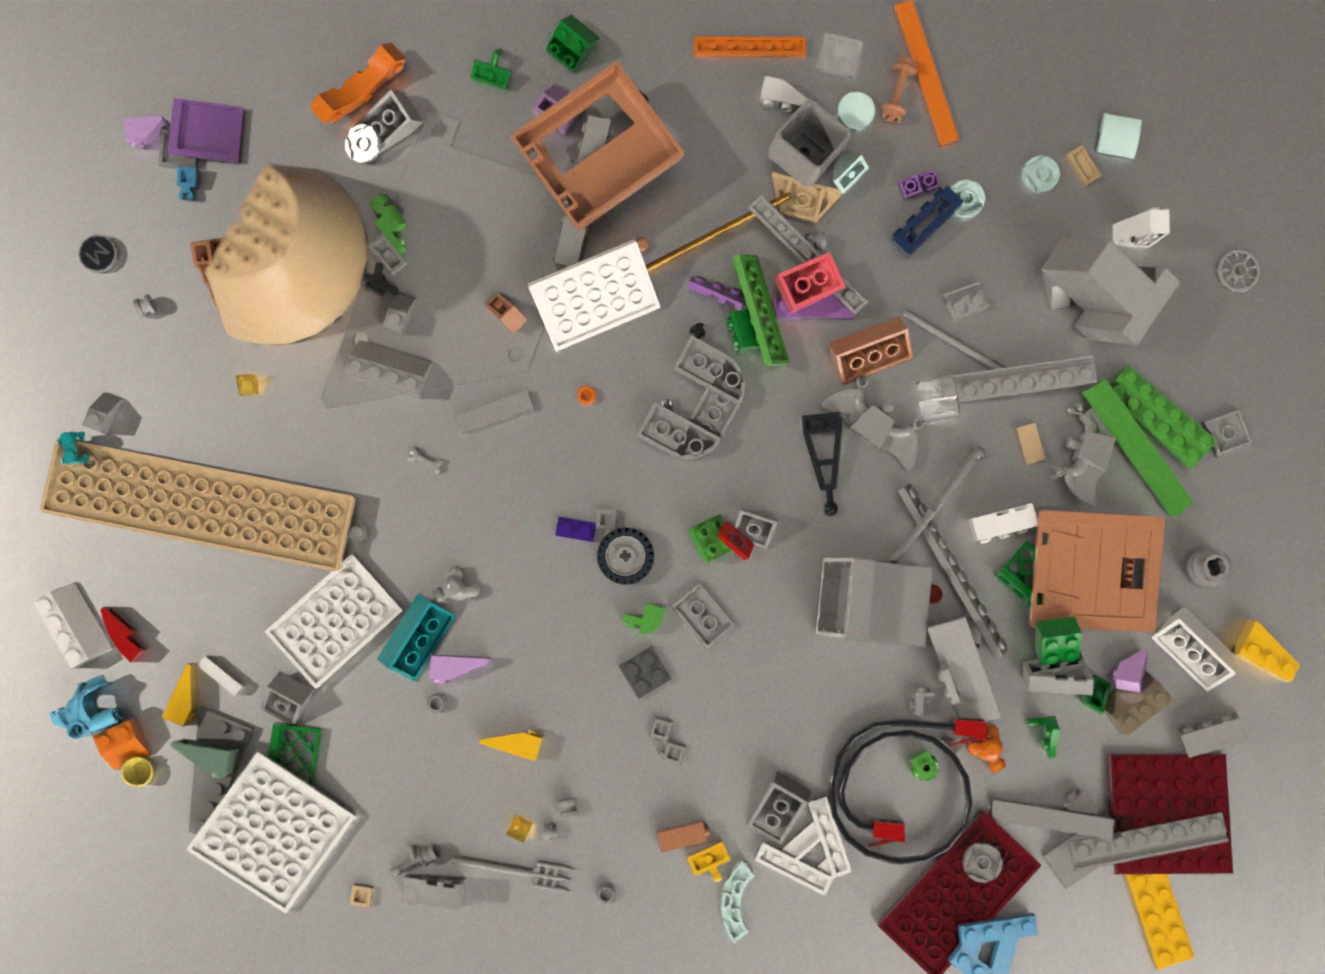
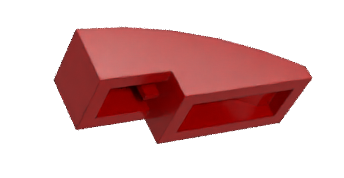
M102 607L100 609L102 619L114 645L130 663L137 662L147 651L133 638L138 631L111 607Z

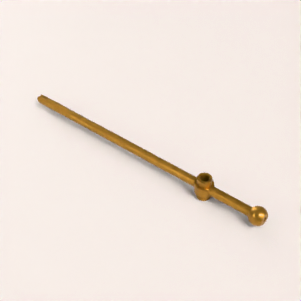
M787 192L769 202L776 207L791 199V193ZM750 211L646 264L647 272L756 216Z

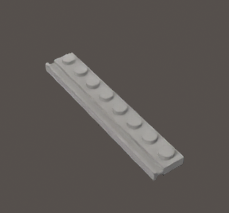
M1094 356L938 377L941 405L1096 384Z
M1222 812L1115 832L1112 835V839L1089 837L1069 841L1068 847L1074 871H1081L1227 842L1229 840L1226 836Z

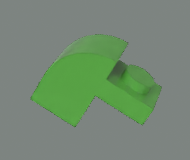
M646 603L643 618L623 614L622 621L625 622V626L635 629L639 625V634H648L655 631L661 624L665 608Z

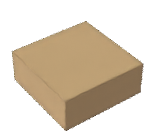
M353 884L349 905L369 908L373 887Z

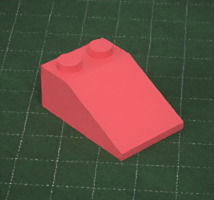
M830 252L782 272L774 279L790 314L808 307L846 287Z

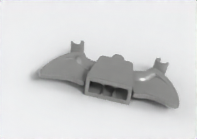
M860 376L857 377L856 384L858 389L839 391L821 403V407L825 410L841 412V417L850 426L849 429L877 450L881 448L893 454L906 470L912 469L917 455V438L914 430H921L925 427V425L921 428L916 426V422L922 418L916 419L913 425L909 424L905 427L893 425L894 420L889 417V414L894 409L891 404L884 402L878 409L874 405L869 407L864 401L865 391H863V388L868 385L867 378L865 379V384L860 385Z
M1075 403L1072 404L1075 409L1069 408L1068 413L1072 416L1078 415L1080 417V421L1085 426V432L1079 439L1070 436L1066 447L1075 450L1073 461L1076 463L1072 467L1064 468V470L1060 466L1050 469L1049 471L1056 473L1050 479L1055 480L1064 475L1066 484L1072 493L1084 504L1092 507L1095 504L1096 483L1100 475L1107 471L1116 438L1112 437V434L1093 408L1084 413L1083 406Z

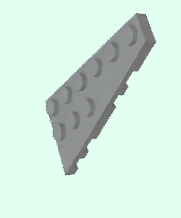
M199 707L196 740L241 748L238 762L239 767L255 728L206 708ZM194 764L189 832L194 834L199 832L229 791L236 772L231 773L230 776H224V778L212 777V773H207Z

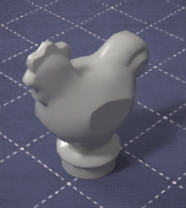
M454 566L449 572V577L445 580L444 587H436L432 591L440 605L447 602V597L456 601L466 597H476L480 593V587L476 584L466 586L462 580L463 570L461 567Z

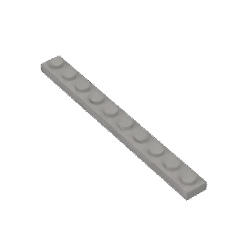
M908 484L898 490V493L918 524L928 509L918 498L917 490L911 484ZM930 520L922 531L925 539L975 624L980 629L995 658L1003 656L1008 650L1006 641L1000 637L996 624L987 615L986 607L978 600L976 590L968 583L966 573L958 566L957 558L948 549L947 541L938 532L937 524L935 521Z

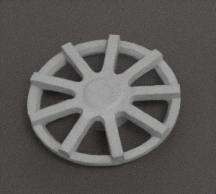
M1234 250L1221 258L1217 273L1221 285L1223 284L1232 292H1244L1254 287L1258 282L1260 266L1256 258L1249 252ZM1239 253L1247 255L1242 263H1239ZM1234 254L1235 264H1233L1227 257ZM1249 258L1254 261V266L1247 267L1245 265ZM1224 261L1231 267L1230 269L1222 268ZM1257 268L1256 277L1247 274L1248 270ZM1222 272H1230V273H1231V274H1230L1228 277H1226L1225 279H1224L1223 276H1222ZM1233 277V286H1230L1226 281ZM1244 277H1247L1253 280L1254 282L1248 286L1244 280ZM1238 279H1240L1244 288H1236Z

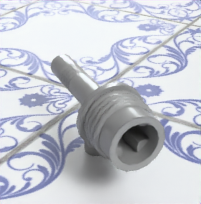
M435 844L419 848L417 851L414 845H410L407 847L411 859L390 869L392 876H395L419 863L426 867L440 858L439 850Z

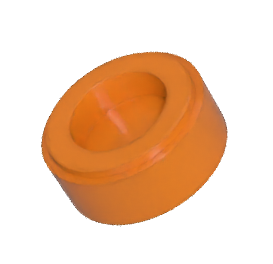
M582 386L577 392V398L581 404L591 405L596 400V392L591 386Z

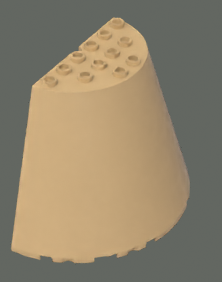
M265 164L239 210V213L242 215L241 221L239 223H232L205 272L226 334L249 343L282 345L294 343V341L320 333L322 329L332 325L333 321L340 315L342 316L348 309L362 285L368 258V244L362 218L356 205L347 192L329 175L319 169Z

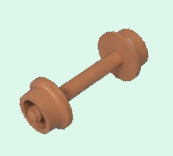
M900 56L897 62L893 64L892 69L899 73V78L892 103H884L881 107L883 110L882 118L886 121L900 122L902 116L906 114V109L900 106L899 103L906 77L914 76L917 73V62L911 57Z

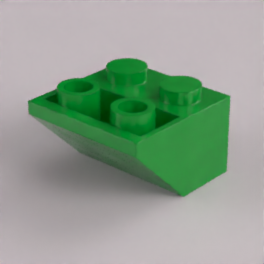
M571 14L560 20L545 50L571 72L575 73L592 54L600 37Z
M748 309L730 311L728 318H726L727 330L732 332L733 335L731 340L734 351L737 350L738 355L760 349L756 341L755 329L750 322L751 316Z

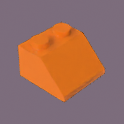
M137 718L125 721L92 736L99 754L114 770L123 767L124 763L133 757H146L151 754Z

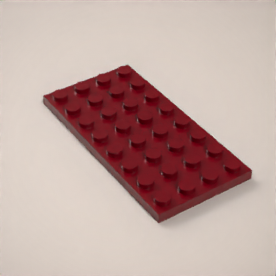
M982 810L966 827L950 850L941 854L877 925L927 974H943L952 964L948 958L960 944L958 924L993 919L1042 865ZM978 842H985L994 846L999 851L1003 861L1002 870L998 877L986 883L976 882L970 878L964 871L962 864L963 854L966 849Z

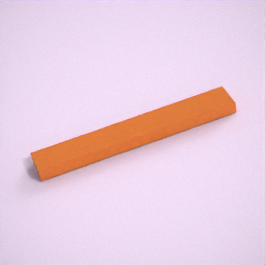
M694 36V57H806V37Z

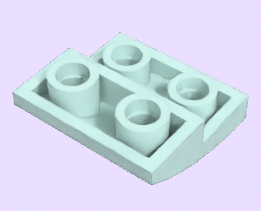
M1104 113L1096 152L1135 159L1142 120Z

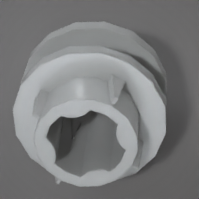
M1206 548L1200 549L1191 555L1188 560L1187 569L1190 578L1196 584L1204 587L1220 586L1228 580L1231 575L1232 565L1231 560L1222 550ZM1208 562H1209L1210 567L1212 568L1211 573H1210L1209 568L1207 567Z

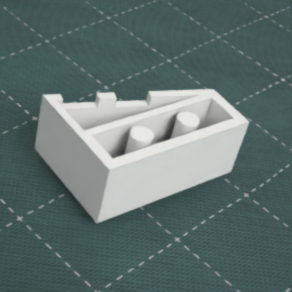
M1153 207L1148 211L1113 224V243L1117 247H1151L1170 233L1169 210H1162V207Z
M1033 503L968 520L974 542L980 541L981 544L992 542L991 538L996 536L999 539L1011 537L1010 533L1016 531L1018 535L1029 532L1028 528L1038 525Z

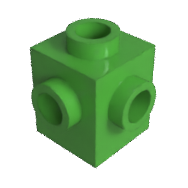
M925 749L908 758L912 765L910 771L915 779L919 778L921 781L925 780L928 782L936 777L935 774L939 772L937 759L934 755L931 756Z

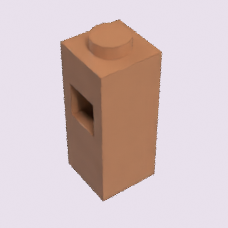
M703 820L657 830L661 852L707 842L706 836H710L708 825H703Z

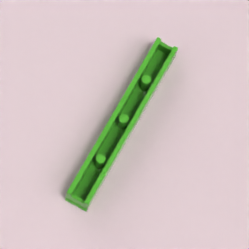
M1106 378L1084 390L1082 394L1112 436L1116 438L1117 443L1169 516L1182 514L1186 508L1194 503Z

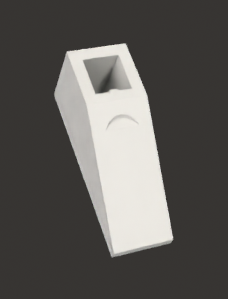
M765 76L759 103L763 104L764 107H778L783 111L792 112V110L797 111L808 100L785 80Z

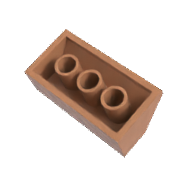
M900 317L828 343L831 358L842 385L856 380L859 376L862 378L913 358L908 328Z

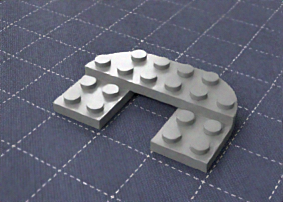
M691 335L673 370L706 387L689 420L654 402L636 434L638 438L670 454V456L682 460H694L704 457L719 445L742 403L745 392V382L737 363L727 354Z

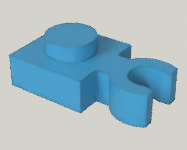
M177 168V186H182V190L179 192L180 200H185L186 193L189 194V200H195L196 195L193 187L198 188L199 168Z

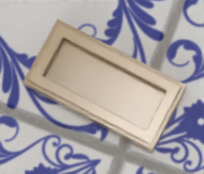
M1083 145L1065 155L1084 187L1102 177Z
M1033 423L1015 428L1025 464L1028 465L1046 460L1036 424Z

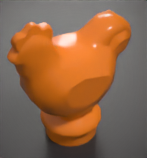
M989 724L986 729V741L971 742L968 744L967 749L970 754L989 761L988 768L991 769L992 773H996L1004 769L1006 764L1005 760L999 757L1003 750L1002 742L999 739V728H996V725Z

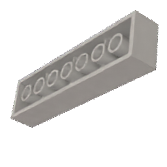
M588 115L587 121L583 122V140H579V158H575L574 166L611 141L613 133L611 120ZM569 199L565 201L567 208L572 205ZM564 212L561 216L562 231H558L556 238L558 248L557 250L554 249L552 261H554L557 271L583 261L591 224H589L585 228L577 230Z

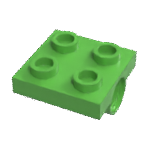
M720 514L688 529L704 564L733 551L717 537L724 523Z

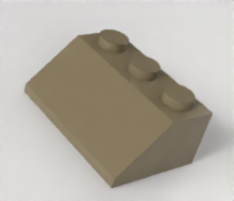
M1145 671L1141 692L1137 693L1115 688L1108 694L1104 713L1120 734L1128 736L1171 703L1173 698L1161 683Z

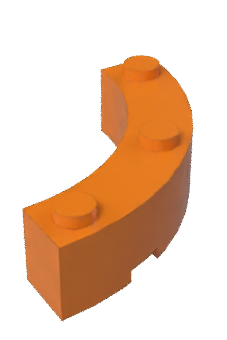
M393 43L380 45L373 56L367 61L369 66L363 72L357 71L338 90L334 87L326 92L319 93L309 108L324 124L336 123L364 103H370L374 95L395 74H398L403 69V64L407 60L406 57Z

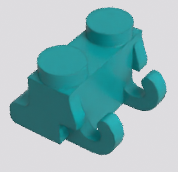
M71 431L60 435L57 445H63L64 450L63 458L60 459L61 464L79 465L90 462L87 454H83V458L80 459L76 449V438L79 437L80 440H84L85 432Z

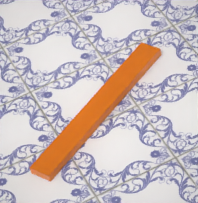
M910 0L894 6V10L909 55L917 62L916 76L939 145L941 147L957 142L959 137L914 2Z

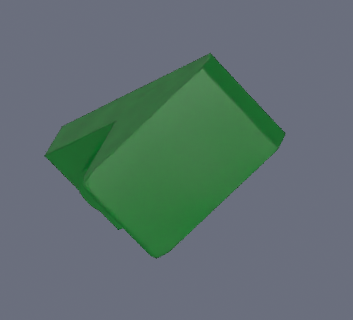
M1094 674L1092 676L1094 679L1093 695H1083L1079 700L1089 708L1103 714L1111 683Z

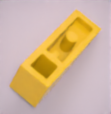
M194 663L186 664L162 715V718L181 727L192 724L196 718L197 679L196 664Z
M529 729L528 732L522 731L480 739L479 744L535 761L543 736H539L540 732Z

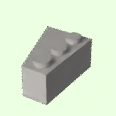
M1081 651L1080 660L1041 665L1039 659L1023 662V679L1029 692L1093 695L1094 679Z
M1237 711L1214 720L1204 721L1198 726H1187L1180 732L1189 758L1248 741Z
M407 874L404 877L402 901L407 902L408 905L423 904L429 907L459 910L464 902L465 878Z

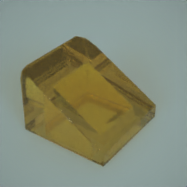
M256 374L236 375L239 396L259 395L258 376Z
M515 815L506 835L524 843L533 823Z

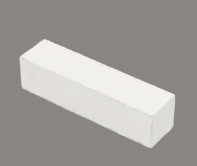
M205 656L197 665L234 696L239 695L245 687L243 683L210 656Z

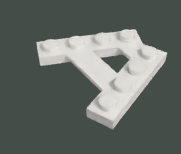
M826 796L808 802L814 820L781 850L762 842L754 860L825 896L833 878L850 873L852 870L836 823L832 818L828 799ZM821 841L826 856L824 861L816 868L800 861L808 851Z

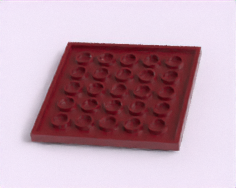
M1188 754L1108 755L1111 818L1114 819L1113 833L1222 812L1226 836L1229 840L1227 842L1114 864V874H1233L1226 754H1201L1191 758L1188 757Z

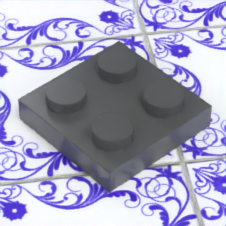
M652 646L619 665L638 699L671 680L670 675Z

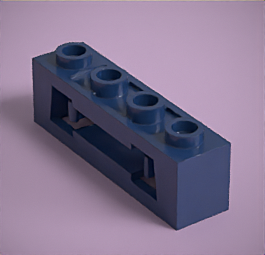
M949 186L944 190L940 188L933 195L935 198L930 203L926 201L920 207L921 212L917 216L913 214L906 221L907 225L903 229L898 228L892 236L894 238L891 243L906 258L912 255L963 205L964 201ZM942 201L943 203L938 207L941 214L911 244L917 237L913 231L935 211L936 206Z

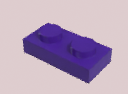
M558 517L555 536L593 542L596 523Z

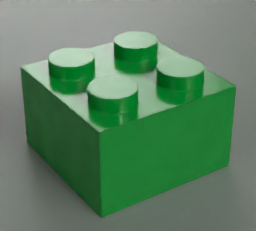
M1075 616L1036 622L1035 651L1041 665L1080 660L1082 632Z

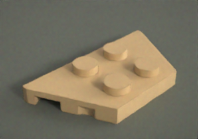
M772 173L776 198L787 192L791 193V199L778 205L779 212L784 216L816 224L842 195L835 188L816 183L812 187H804L793 177Z

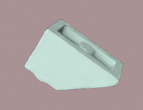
M847 149L835 161L833 182L841 194H844L869 169L862 155Z

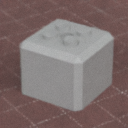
M806 100L777 131L768 149V157L804 187H812L839 157L851 137L850 130L814 100ZM800 150L806 151L807 154H808V156L805 157V156H804L803 154H801L799 151H800Z

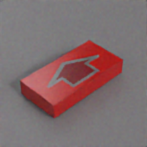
M728 521L723 523L717 537L744 561L749 559L754 544Z

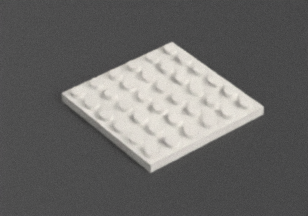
M258 750L186 850L286 914L354 820L356 814Z

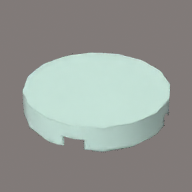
M851 92L845 95L839 102L837 109L838 119L848 129L861 130L872 122L875 114V105L866 94Z
M1037 155L1032 157L1022 169V181L1034 193L1049 192L1059 181L1060 169L1058 164L1048 156Z
M965 179L958 181L951 187L964 201L963 205L954 214L959 217L968 218L975 216L982 210L986 196L984 189L979 183Z

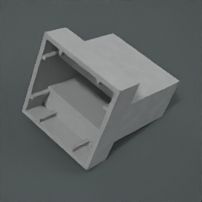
M1062 238L1041 268L1054 283L1084 310L1074 327L1088 340L1133 346L1139 344L1180 283L1167 268L1136 266L1111 240Z
M823 558L816 635L925 647L932 568L883 563L858 558Z

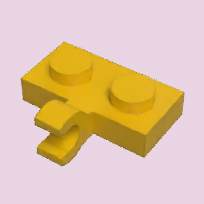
M723 841L687 857L695 876L710 870L715 883L722 880L717 866L731 860Z

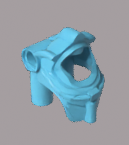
M103 674L87 680V683H78V688L73 698L68 701L66 707L57 709V712L52 711L49 713L53 724L57 727H64L67 730L68 736L72 739L91 736L96 731L124 721V715L120 707L110 708L100 713L97 712L93 699L94 695L108 684Z

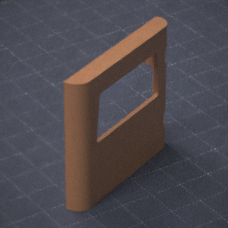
M618 61L609 65L510 135L511 140L577 230H581L672 167L684 156L682 148ZM609 95L634 122V125L566 173L560 174L542 140L602 97ZM535 152L538 157L532 160L529 154ZM567 199H569L572 203V205L568 208L563 203Z

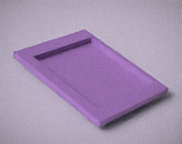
M173 98L168 154L239 163L244 107Z

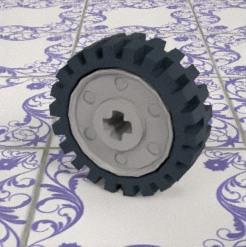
M618 528L609 532L602 539L597 551V561L600 570L609 580L622 585L634 584L645 578L650 572L654 562V550L650 540L642 532L633 528ZM623 551L631 554V558H628L629 561L625 562L623 558H620V554H623Z

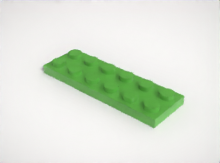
M738 254L733 256L734 269L738 273L739 286L745 296V305L751 316L750 322L755 329L756 341L760 346L761 358L765 366L789 364L790 360L758 255Z
M1129 365L1110 384L1138 425L1188 468H1194L1217 441Z

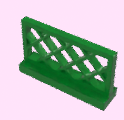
M1026 540L994 575L1031 609L1032 586H1028L1025 583L1024 576L1033 575L1036 548ZM1025 547L1031 551L1032 559H1023L1022 551ZM1012 562H1019L1020 573H1014L1008 568ZM1023 562H1032L1033 573H1024ZM1038 593L1037 604H1042V598Z
M275 722L272 726L268 757L278 764L282 761L283 767L286 766L292 773L294 772L288 764L297 758L303 765V768L294 774L297 775L306 769L310 775L307 783L313 786L322 729ZM286 729L294 730L298 735L290 743L285 738ZM307 732L316 733V739L311 745H308L302 737ZM300 738L307 748L297 754L291 744ZM287 747L295 755L288 762L282 757V751ZM308 749L313 755V759L306 765L300 755Z

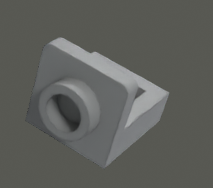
M918 688V691H913L912 699L909 700V710L912 711L913 715L923 716L924 696L935 697V692H930V688Z

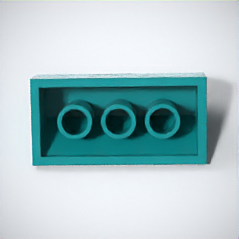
M418 593L377 657V660L388 669L416 681L455 620L456 615Z

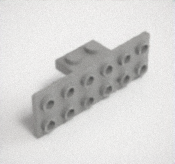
M962 616L928 626V632L940 662V670L937 671L941 682H945L944 692L946 698H951L952 704L956 706L959 717L984 720L986 722L1001 718L966 617Z

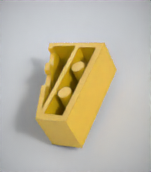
M1247 620L1231 651L1239 659L1284 682H1292L1300 666L1257 620Z

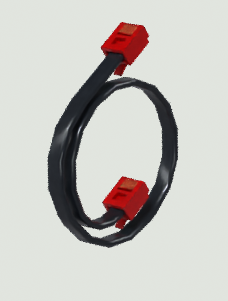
M953 718V723L895 719L873 722L853 733L835 756L828 788L832 818L844 839L867 857L899 865L928 862L950 850L966 829L973 804L969 776L957 755L935 737L912 730L891 731L879 734L861 744L845 764L838 789L840 806L847 819L858 828L871 831L873 838L883 839L878 843L868 844L869 847L889 842L905 843V824L903 821L873 818L872 825L860 821L850 812L846 805L844 793L850 769L865 750L889 738L910 736L931 742L951 757L963 778L966 802L960 824L944 844L924 855L906 857L885 855L868 850L849 835L837 814L835 799L836 776L841 758L855 740L876 728L910 726L953 730V734L956 736L975 737L949 743L951 746L967 743L971 740L986 741L987 722L984 720Z

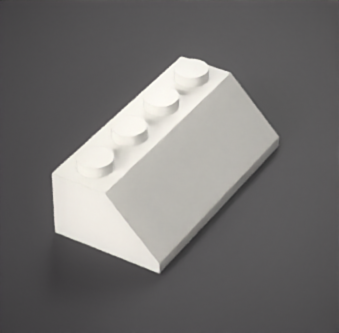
M76 582L53 590L33 601L71 669L81 668L113 649Z
M1185 607L1170 616L1151 637L1207 692L1235 675L1241 663V660Z

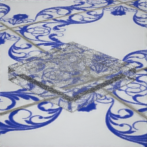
M825 33L816 70L853 79L862 41Z

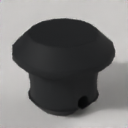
M699 322L690 328L689 333H693L697 339H700V334L702 337L706 335L703 329L704 323Z

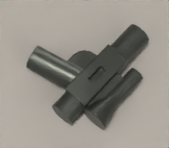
M376 263L373 276L365 274L363 278L364 281L368 282L365 290L372 291L381 296L385 294L381 290L396 295L398 288L386 282V277L381 274L383 264Z

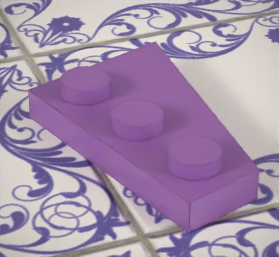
M692 276L688 284L689 289L705 296H717L716 298L723 304H735L734 308L739 311L745 298L741 289L734 287L730 289L724 287V284L715 281L712 283L706 281V278L702 276Z

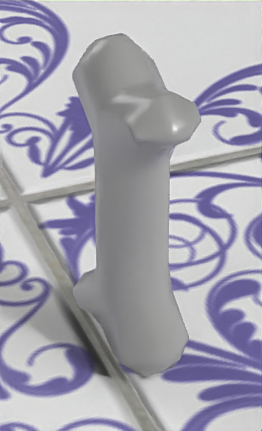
M417 447L411 448V455L408 457L409 462L420 461L429 466L434 474L440 473V465L443 463L442 459L432 460L421 454Z

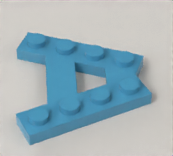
M1029 913L958 924L960 944L948 960L965 974H1008L1019 937L1038 935L1036 915ZM996 941L990 965L988 966L977 958L981 943Z

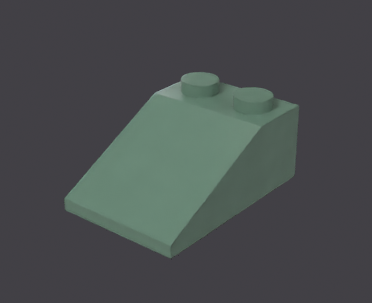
M185 738L171 742V747L203 771L212 773V777L224 778V776H230L231 773L237 771L241 751L239 747Z

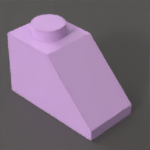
M163 116L124 118L125 141L135 148L151 145L161 134V129H166L168 121Z
M1143 649L1119 662L1118 670L1114 669L1113 681H1116V689L1141 692L1148 663L1147 650Z

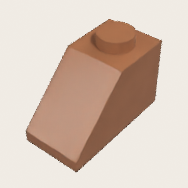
M499 293L484 305L513 334L527 321L518 309Z

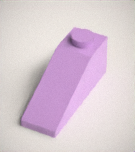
M431 655L429 679H435L434 683L444 684L446 680H451L490 663L491 658Z

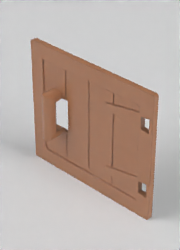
M1039 510L1029 625L1036 627V622L1075 616L1080 629L1155 632L1165 517ZM1043 533H1048L1047 544H1042ZM1135 558H1145L1142 589L1133 587ZM1038 593H1043L1042 604H1037Z

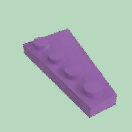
M834 294L791 314L782 297L772 299L777 319H855L854 314Z

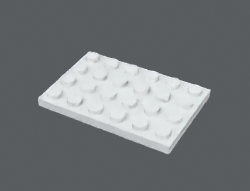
M635 239L528 283L555 351L661 308Z
M351 554L342 562L340 571L330 572L273 623L265 633L315 689H318L404 610L354 554Z

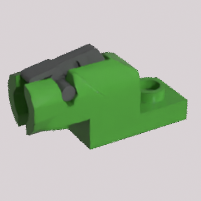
M381 193L370 202L378 218L374 223L398 253L402 255L406 252L404 248L406 243L398 234L406 228L405 218L403 217L405 211L387 194Z

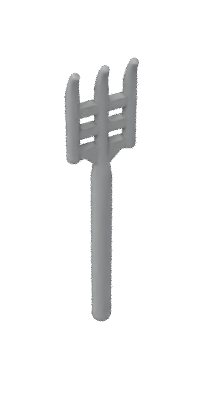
M456 856L452 858V863L456 865L520 876H531L534 880L532 887L570 892L566 888L555 886L556 880L572 881L567 877L557 875L558 869L573 871V868L565 865L537 861V867L529 870ZM541 867H546L545 873L540 872ZM549 868L554 869L553 874H548ZM539 877L544 878L543 884L538 883ZM547 879H552L551 885H547Z

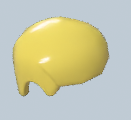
M133 757L124 763L121 769V776L126 784L142 787L151 781L154 776V767L149 760L143 757Z

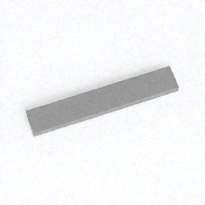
M993 799L991 814L993 820L1112 839L1114 819Z

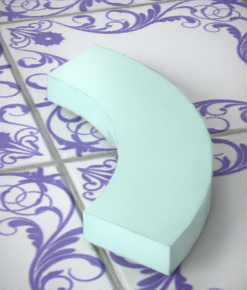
M743 859L729 874L721 896L723 924L733 943H736L749 932L743 921L740 905L744 889L755 874Z

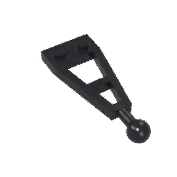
M841 412L802 416L803 435L820 491L825 490L826 503L823 506V512L827 516H834L838 512V505L833 499V489H837L842 441ZM835 432L833 459L818 460L811 434ZM832 465L831 484H825L820 466Z

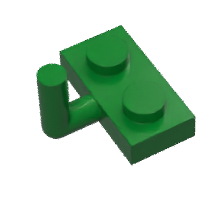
M499 48L492 52L490 63L477 59L474 60L470 79L505 90L508 89L512 70L497 66L499 57L504 54L503 49Z
M1047 716L1045 718L1026 719L1027 726L1043 725L1044 738L1041 739L1042 749L1046 751L1048 758L1056 757L1060 734L1056 717Z

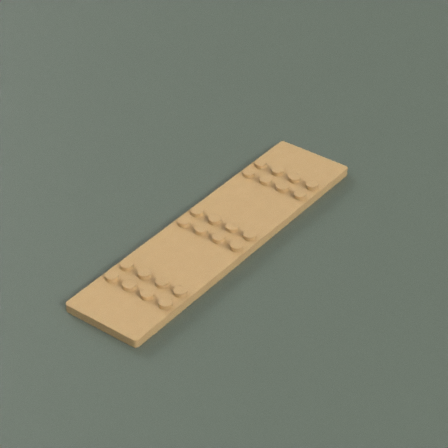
M60 438L56 439L40 505L42 513L338 572L341 569L356 501L354 496L80 441L75 442L77 454L80 459L83 458V454H87L90 462L79 465L61 464L60 459L63 458L64 450L63 445H57V440H60Z

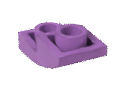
M935 169L899 180L905 199L942 188Z

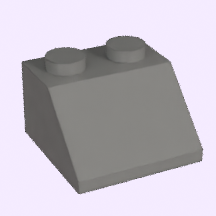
M279 671L267 686L261 709L288 725L296 726L310 702L313 689L293 679L290 675Z

